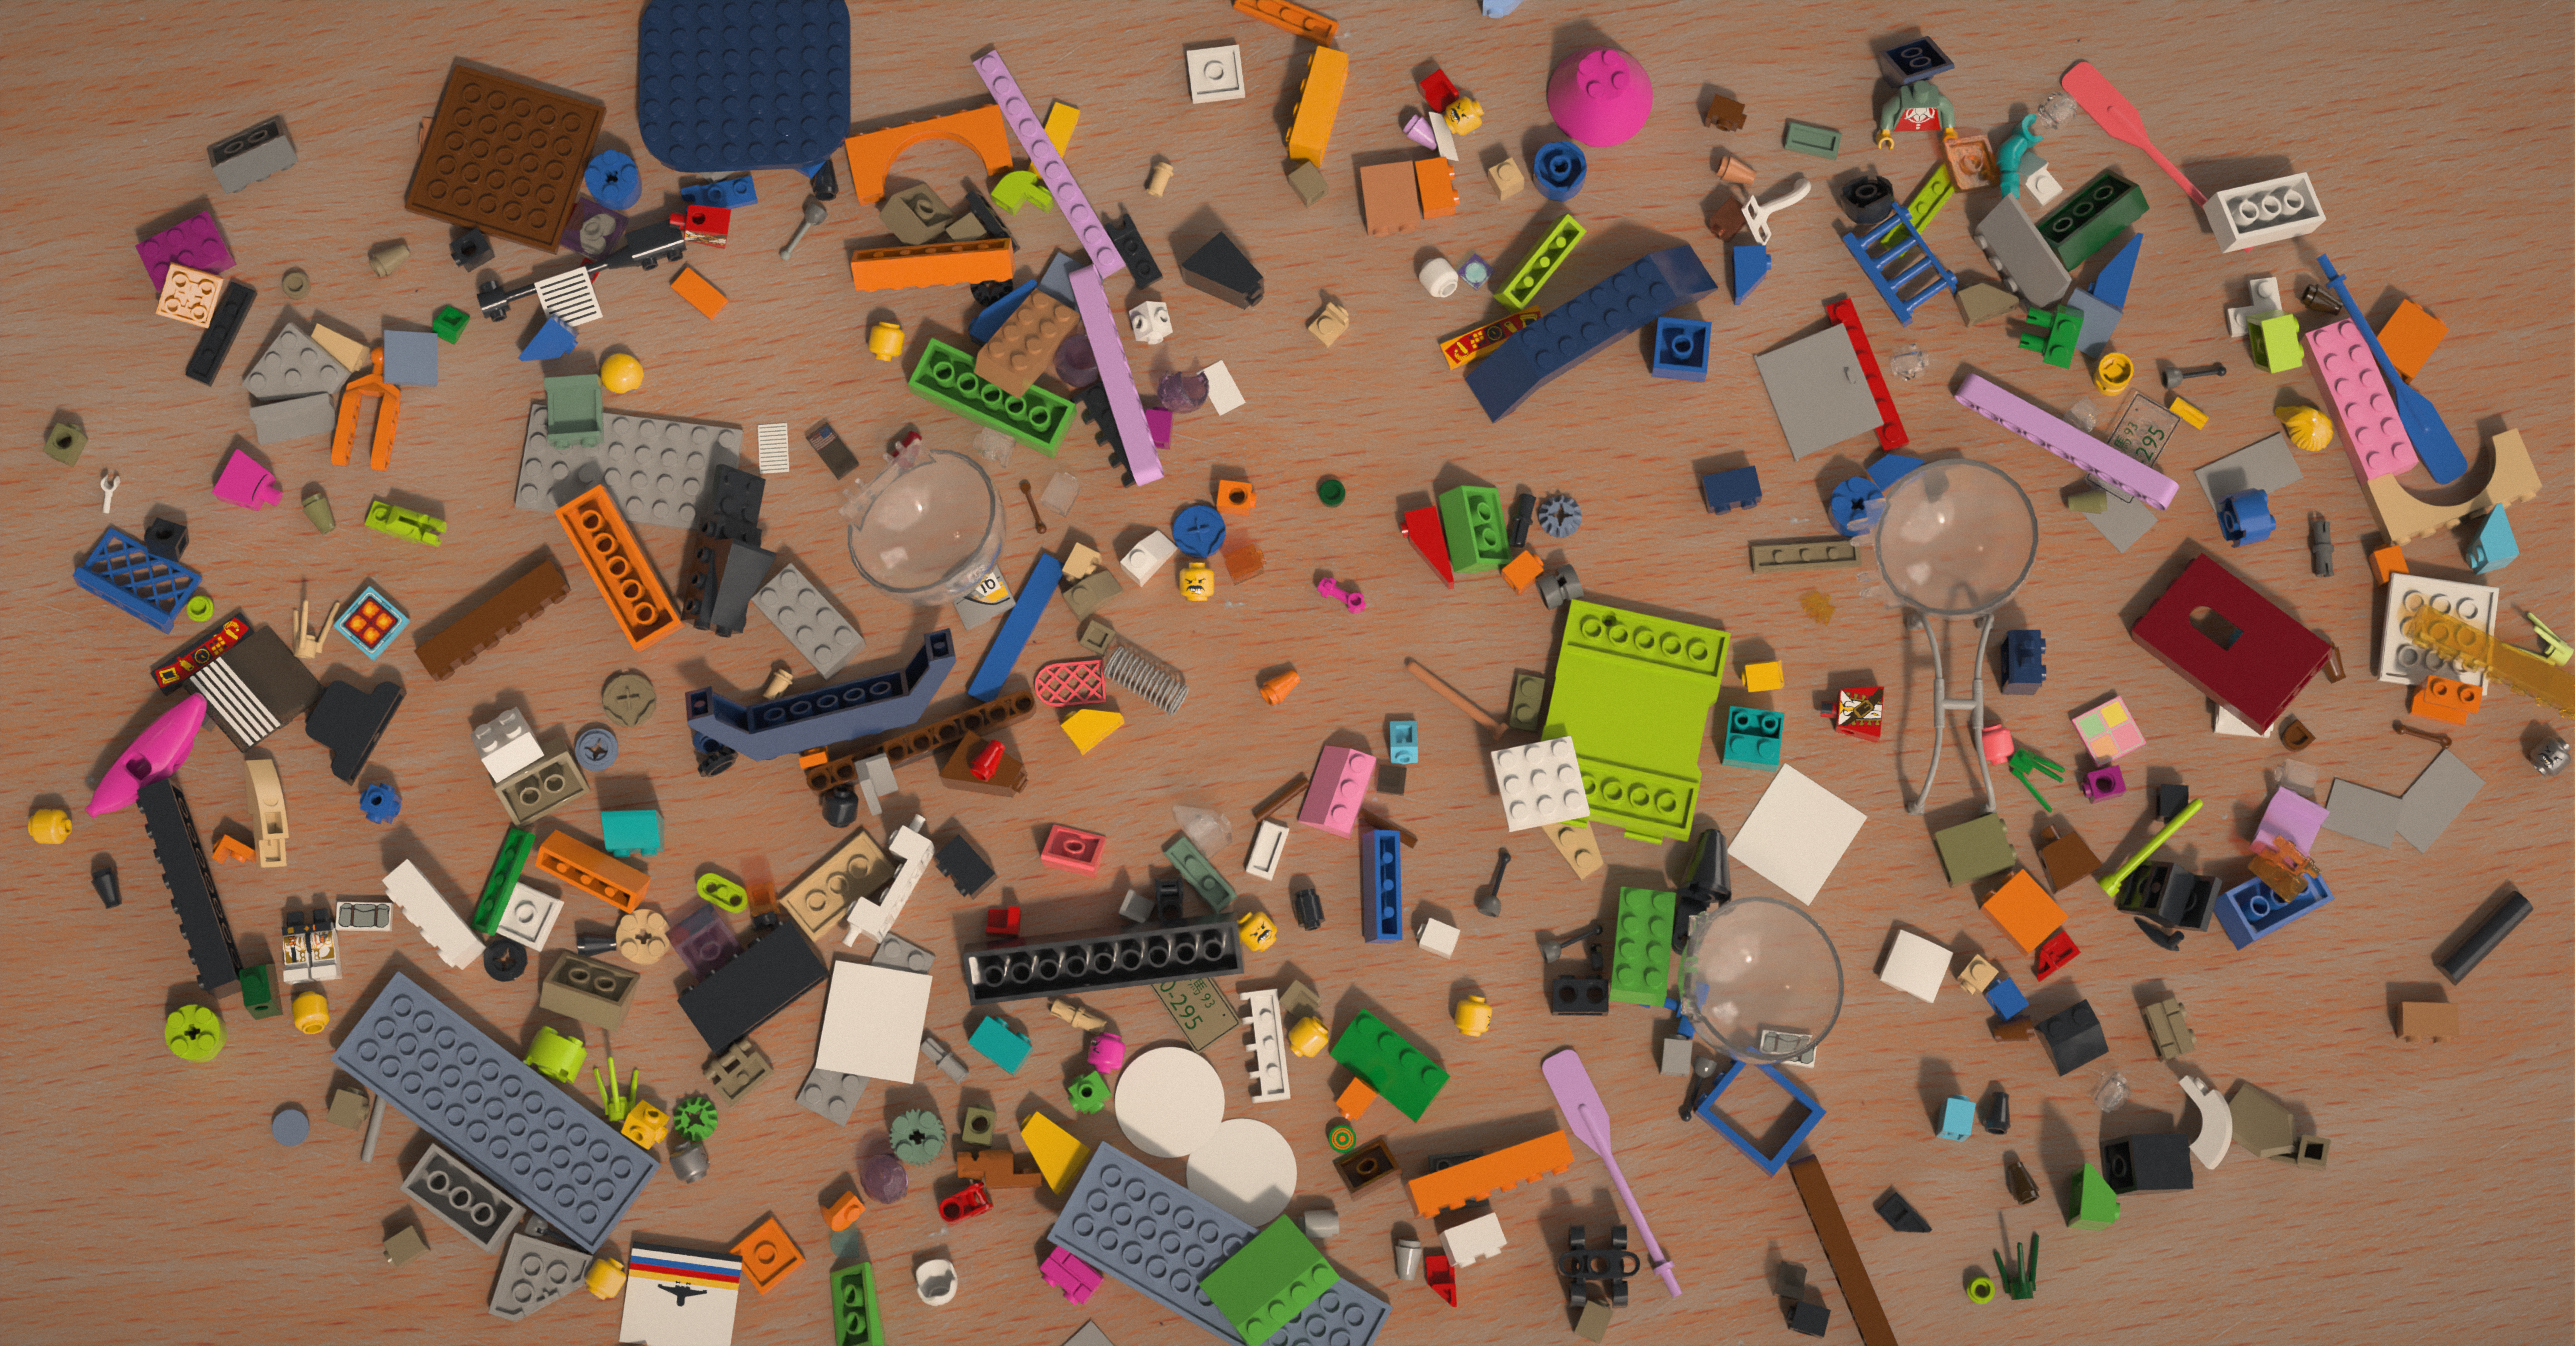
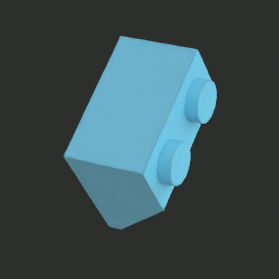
M2502 503L2497 504L2483 518L2467 548L2466 561L2469 568H2473L2475 575L2504 568L2520 554Z

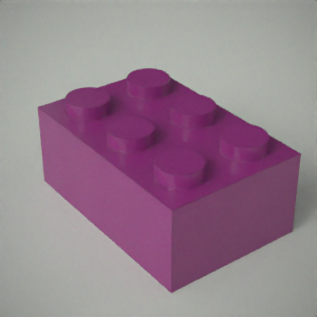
M207 210L135 245L160 295L170 262L214 275L237 265L214 218Z

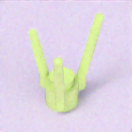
M2528 613L2527 617L2536 625L2533 630L2549 643L2544 651L2548 655L2547 657L2504 643L2500 644L2502 649L2543 662L2551 668L2555 663L2561 667L2564 666L2574 652L2573 648L2557 637L2532 613Z

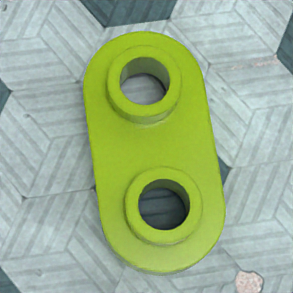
M707 873L700 877L697 882V892L704 900L729 913H742L749 905V896L742 887L717 874ZM710 884L716 885V890L713 893L707 891ZM735 896H739V904L732 905L731 899Z

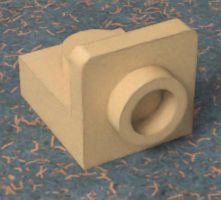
M1329 302L1326 305V310L1308 327V332L1328 348L1349 327L1347 311L1340 305L1334 306Z

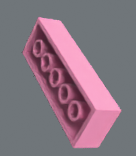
M2350 317L2306 333L2300 341L2304 350V356L2361 487L2367 481L2389 473H2393L2396 476L2412 470L2419 462L2369 346L2353 319Z

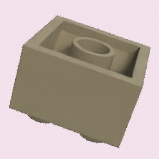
M926 183L893 194L879 214V218L886 224V227L900 239L904 246L933 244L946 233L945 229L959 220Z

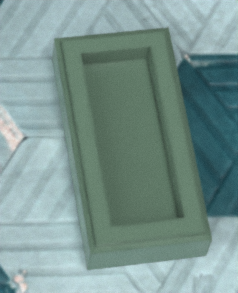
M1790 122L1784 149L1836 161L1842 133Z

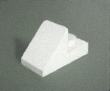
M2028 151L2021 157V163L2018 165L2019 171L2016 173L2019 174L2020 184L2039 207L2042 208L2058 196L2063 189L2046 170L2049 163Z

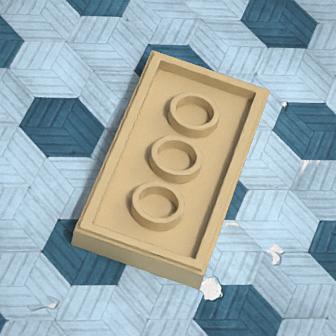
M862 831L779 901L815 943L847 916L848 908L854 900L858 902L861 896L868 899L893 878L896 869L868 835Z

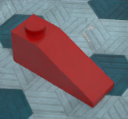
M1436 506L1404 513V521L1400 522L1403 538L1408 537L1411 547L1448 590L1454 589V578Z

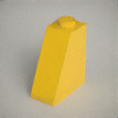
M1036 1111L1033 1116L1029 1114L1020 1126L1023 1129L1020 1134L1053 1192L1060 1198L1092 1151Z

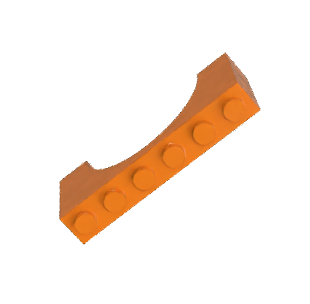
M984 104L978 109L971 111L962 109L955 111L953 115L945 117L935 115L929 117L927 121L918 123L916 121H908L896 128L882 127L874 133H855L850 138L845 139L860 206L886 201L885 184L892 164L906 149L926 140L947 139L965 145L981 159L989 177L1014 172L999 104Z

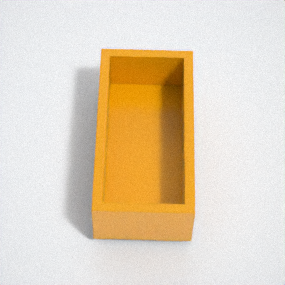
M1318 46L1316 54L1311 53L1307 66V69H1309L1308 78H1303L1300 89V93H1302L1301 100L1296 102L1294 108V127L1289 126L1286 136V150L1290 151L1291 161L1302 164L1310 161L1314 167L1321 168L1349 73L1348 53Z

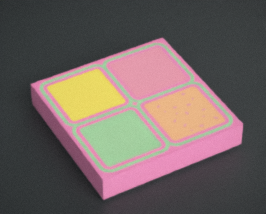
M2120 696L2071 721L2097 769L2146 744L2145 739Z

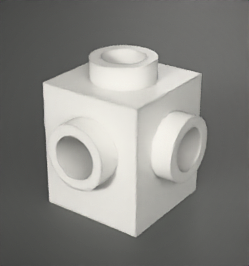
M1146 301L1129 311L1136 341H1147L1148 344H1157L1163 341V337L1173 332L1165 302Z

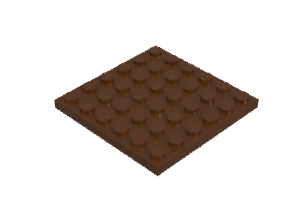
M456 64L405 209L407 212L469 230H474L478 227L482 234L557 255L607 110L605 107Z

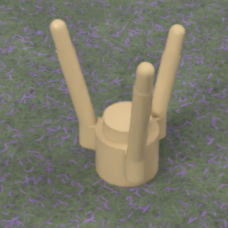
M303 601L300 634L298 611H293V656L315 659L316 653H322L323 643L340 606L339 602L334 604L318 642H315V636L306 635L308 601Z

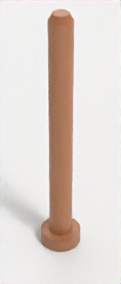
M1410 661L1406 668L1410 673L1494 733L1493 739L1499 742L1509 729L1508 725L1504 722L1501 725L1415 662Z

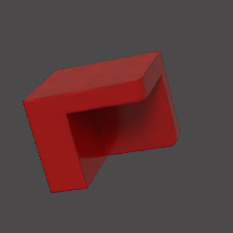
M1441 69L1419 83V93L1435 113H1443L1448 105L1459 99L1458 90Z
M1009 906L1008 910L989 909L987 927H985L987 937H1020L1022 912L1020 907Z

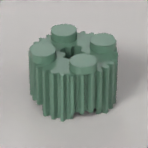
M912 1109L910 1113L906 1111V1115L900 1114L901 1116L897 1117L892 1123L893 1128H890L892 1132L889 1134L891 1138L889 1141L892 1144L891 1148L896 1156L905 1164L915 1165L917 1168L920 1165L924 1168L926 1164L931 1166V1162L935 1163V1158H940L939 1154L944 1153L942 1149L946 1148L945 1143H948L945 1138L947 1137L946 1129L935 1115L926 1110L922 1112L918 1109L916 1112ZM918 1132L921 1135H925V1139H921L922 1143L919 1145L912 1140V1137Z

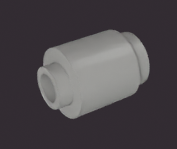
M1331 1209L1304 1211V1217H1299V1229L1302 1233H1305L1307 1239L1332 1237V1234H1339L1338 1212H1331Z

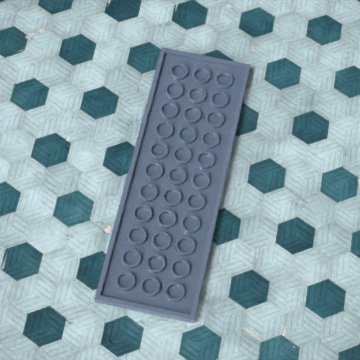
M399 971L393 976L330 1059L593 1255L598 1252L662 1166Z
M1102 1141L1046 1239L1232 1346H1247L1198 1284L1257 1237L1261 1231ZM1341 1278L1259 1346H1372L1393 1307Z

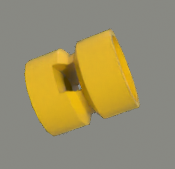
M2110 353L2104 356L2093 375V383L2097 391L2106 396H2116L2122 393L2134 372L2131 360L2121 353Z

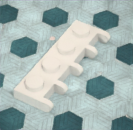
M1277 989L1239 994L1240 1000L1251 999L1253 1017L1242 1018V1023L1254 1024L1256 1044L1245 1045L1247 1052L1257 1051L1259 1071L1249 1072V1079L1260 1078L1262 1096L1251 1097L1252 1103L1291 1099Z

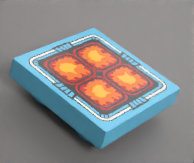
M369 586L333 626L370 659L375 661L411 621Z

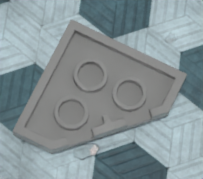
M288 322L243 381L242 385L261 401L309 397L325 393L336 394L352 373L293 322Z
M514 1233L488 1314L514 1322L529 1316L586 1285L587 1283L584 1278L592 1267L595 1257Z

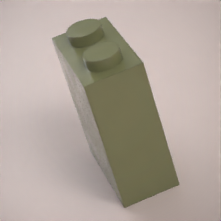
M1997 812L1935 832L1931 837L1950 889L2012 869L2016 864L2017 854L2013 844H2008L2005 834H2008L2007 826L2003 818L1999 819Z

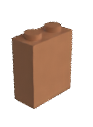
M1405 161L1360 167V181L1368 235L1385 237L1392 232L1411 234L1416 229H1420V213L1413 162Z

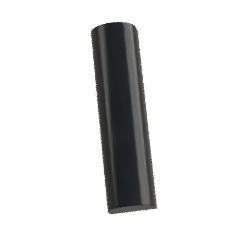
M2512 891L2435 967L2456 986L2533 911V906L2522 894Z

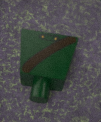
M264 964L240 969L239 976L244 1006L253 1018L260 1020L283 1015L275 964Z

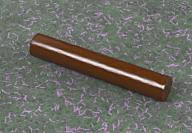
M1303 777L1253 814L1254 818L1260 824L1308 788L1310 783Z
M1364 808L1358 814V818L1379 830L1400 831V842L1412 849L1415 847L1418 841L1415 837Z

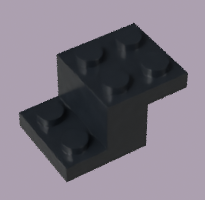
M2144 860L2127 876L2117 910L2124 914L2145 916L2165 928L2207 932L2222 880L2215 876L2195 875L2176 863Z

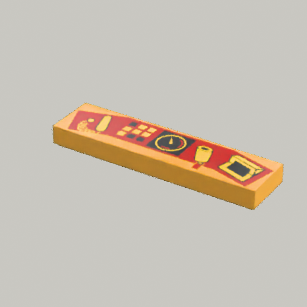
M1538 304L1444 342L1440 344V349L1449 369L1453 370L1493 353L1511 335L1540 319L1543 315Z

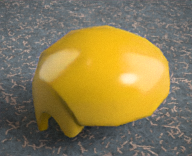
M623 353L609 356L600 368V377L603 385L609 391L619 394H625L631 389H637L644 377L643 367L636 358Z

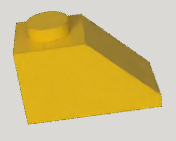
M1081 709L1077 713L1072 711L1062 720L1064 723L1060 726L1063 733L1083 756L1125 722L1120 713Z

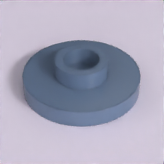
M292 1109L278 1114L272 1124V1133L276 1141L288 1147L303 1143L310 1131L307 1117L300 1111Z

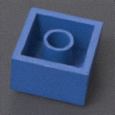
M1658 317L1651 377L1705 382L1712 322Z

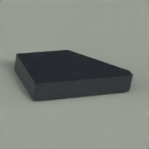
M1897 1192L1876 1211L1894 1232L1929 1233L1933 1230Z

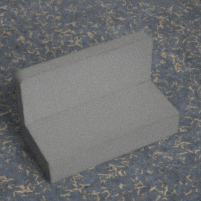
M886 753L854 762L859 782L872 816L882 813L879 796L898 791V785Z

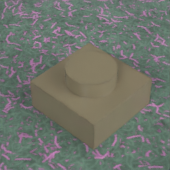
M1091 620L1079 644L1104 657L1116 635V631Z

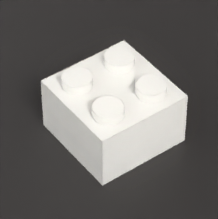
M517 706L511 710L504 711L498 718L487 724L480 725L474 732L470 733L482 762L496 783L544 756L532 729Z

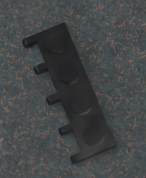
M1101 380L1074 396L1070 401L1074 404L1083 401L1090 412L1088 416L1083 418V422L1085 425L1093 421L1097 423L1104 436L1098 439L1096 443L1101 447L1109 442L1118 457L1110 465L1113 469L1120 465L1124 466L1130 478L1122 484L1125 488H1129L1136 481L1103 381Z

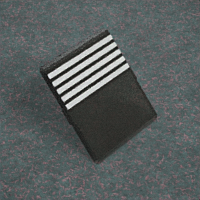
M264 626L234 648H230L221 654L218 659L182 684L183 688L190 695L200 693L207 701V715L241 753L247 752L278 729L280 730L287 726L295 717L317 703L319 695L324 688L301 661L293 656L292 651L269 626Z

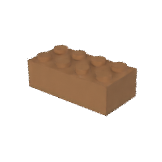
M1035 288L978 352L974 373L1020 399L1076 335L1080 313Z

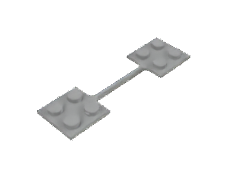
M887 933L870 966L927 975L936 957ZM814 1067L796 1103L845 1127L870 1078Z

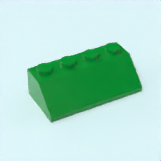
M1365 1008L1360 1011L1329 1054L1355 1076L1361 1077L1380 1092L1379 1095L1415 1123H1417L1440 1094L1451 1077Z

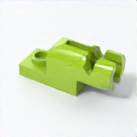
M374 500L365 526L414 544L419 542L439 547L442 540L438 539L437 535L429 532L434 530L445 534L447 523L417 511L397 505L390 506Z

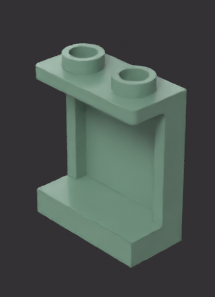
M598 374L544 378V388L547 391L549 434L546 437L549 445L555 449L564 450L569 449L570 445L592 448L596 447L597 443H604L602 381Z

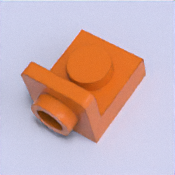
M827 746L806 749L800 752L801 758H798L801 769L805 771L831 762Z
M226 834L223 839H219L212 850L214 853L212 859L221 864H224L228 855L242 863L246 859L253 863L256 861L255 850Z

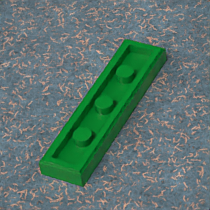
M511 828L471 923V929L491 936L495 935L536 835L517 828Z

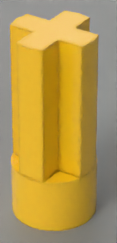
M2177 397L2169 408L2171 412L2199 430L2202 429L2209 419V416L2180 397Z

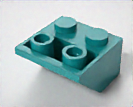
M1730 706L1724 739L1722 765L1776 772L1779 766L1785 713Z

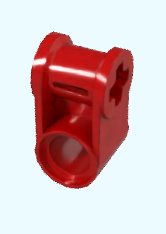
M976 1183L944 1199L939 1206V1214L943 1222L948 1225H957L992 1210L994 1205L989 1203L983 1190L984 1183ZM974 1195H977L980 1205H978ZM948 1205L958 1206L960 1211L955 1218H948L944 1215L945 1208Z

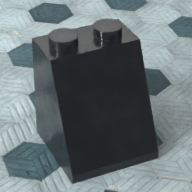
M1222 231L1181 264L1182 277L1186 285L1245 310L1250 305L1254 307L1264 297L1263 276Z
M2187 1133L2131 1134L2100 1142L2105 1182L2115 1192L2117 1197L2174 1193L2194 1189Z

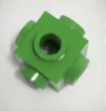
M1094 1071L1087 1077L1085 1074L1076 1077L1071 1081L1072 1086L1068 1088L1071 1096L1067 1099L1076 1112L1081 1109L1084 1115L1089 1112L1091 1115L1096 1114L1105 1107L1104 1102L1112 1098L1110 1091L1097 1071ZM1086 1092H1092L1090 1097H1084Z

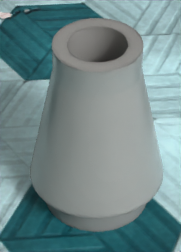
M1399 1239L1398 1245L1395 1246L1398 1279L1414 1280L1423 1248H1420L1421 1241Z

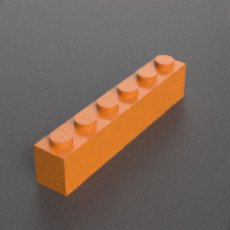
M1011 238L855 250L851 259L856 291L864 290L865 292H874L878 289L887 288L900 290L904 287L912 286L926 288L937 284L952 286L962 282L977 284L987 280L1003 282L1013 278L1016 267Z
M1560 1130L1408 1181L1404 1187L1415 1217L1423 1215L1424 1219L1439 1215V1209L1449 1206L1450 1210H1455L1465 1206L1466 1200L1475 1198L1476 1202L1487 1199L1492 1196V1191L1501 1189L1502 1193L1516 1189V1183L1525 1180L1527 1184L1535 1183L1543 1179V1174L1551 1171L1553 1176L1569 1170L1568 1166L1575 1160L1564 1130Z

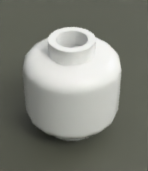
M1429 259L1421 267L1419 281L1431 296L1447 297L1457 288L1458 274L1446 259Z

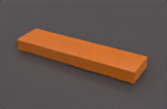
M1236 0L1233 5V10L1325 48L1330 47L1339 28L1338 22L1285 0Z

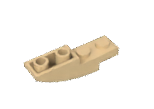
M272 759L244 761L248 815H253L257 868L287 866L285 839L289 838L283 794Z

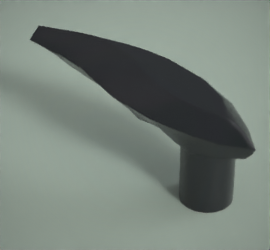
M2137 918L2135 919L2139 928L2155 944L2166 950L2179 951L2178 944L2184 939V934L2181 931L2177 930L2169 937L2162 931L2154 929Z

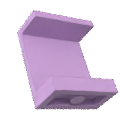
M2280 786L2271 798L2248 849L2298 874L2307 863L2310 856L2308 852L2321 824L2328 817L2330 811L2324 809L2319 803L2309 801L2299 796L2295 791Z

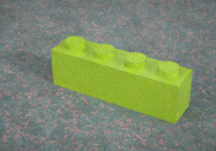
M1569 214L1556 217L1492 296L1510 313L1522 311L1587 231Z

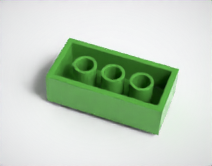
M1621 887L1618 900L1609 1001L1664 1007L1667 995L1676 893Z

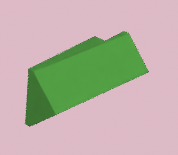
M863 1262L830 1273L837 1346H887L874 1268L871 1264Z

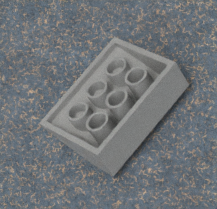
M2011 192L1977 225L1974 232V240L1981 250L1985 249L1989 255V262L1993 269L2001 272L2005 278V286L2019 298V305L2026 315L2029 313L2030 306L2048 311L2060 304L2072 278Z

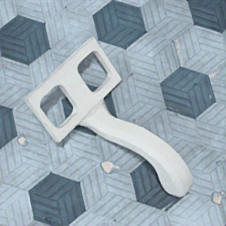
M1807 178L1797 180L1794 183V190L1761 206H1758L1754 195H1749L1741 210L1758 246L1766 245L1771 236L1770 229L1766 223L1768 216L1775 211L1795 204L1809 193L1811 184ZM1750 203L1754 209L1753 218L1751 217L1748 211V206ZM1760 226H1762L1765 232L1763 241L1758 231Z

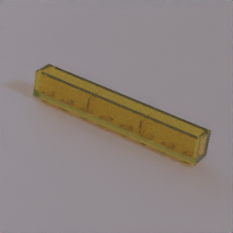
M2427 604L2418 607L2405 635L2412 639L2411 643L2422 649L2429 647L2437 651L2436 655L2447 661L2456 660L2462 663L2461 668L2472 673L2478 671L2485 674V679L2497 685L2503 683L2511 687L2510 691L2522 697L2528 695L2535 699L2534 702L2537 705L2547 709L2553 707L2560 711V716L2569 720H2575L2574 675Z

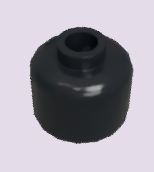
M837 785L834 789H830L824 794L822 816L828 821L829 825L844 828L856 820L859 802L857 794L844 785Z

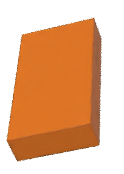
M689 267L670 286L673 291L710 321L728 303L726 297Z

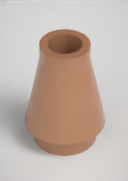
M1730 155L1729 157H1721L1715 175L1721 177L1720 180L1743 183L1751 186L1757 171Z

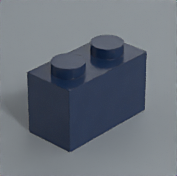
M1755 465L1703 476L1700 483L1708 514L1715 512V515H1724L1731 512V509L1741 507L1742 510L1756 507L1757 503H1760L1762 499Z

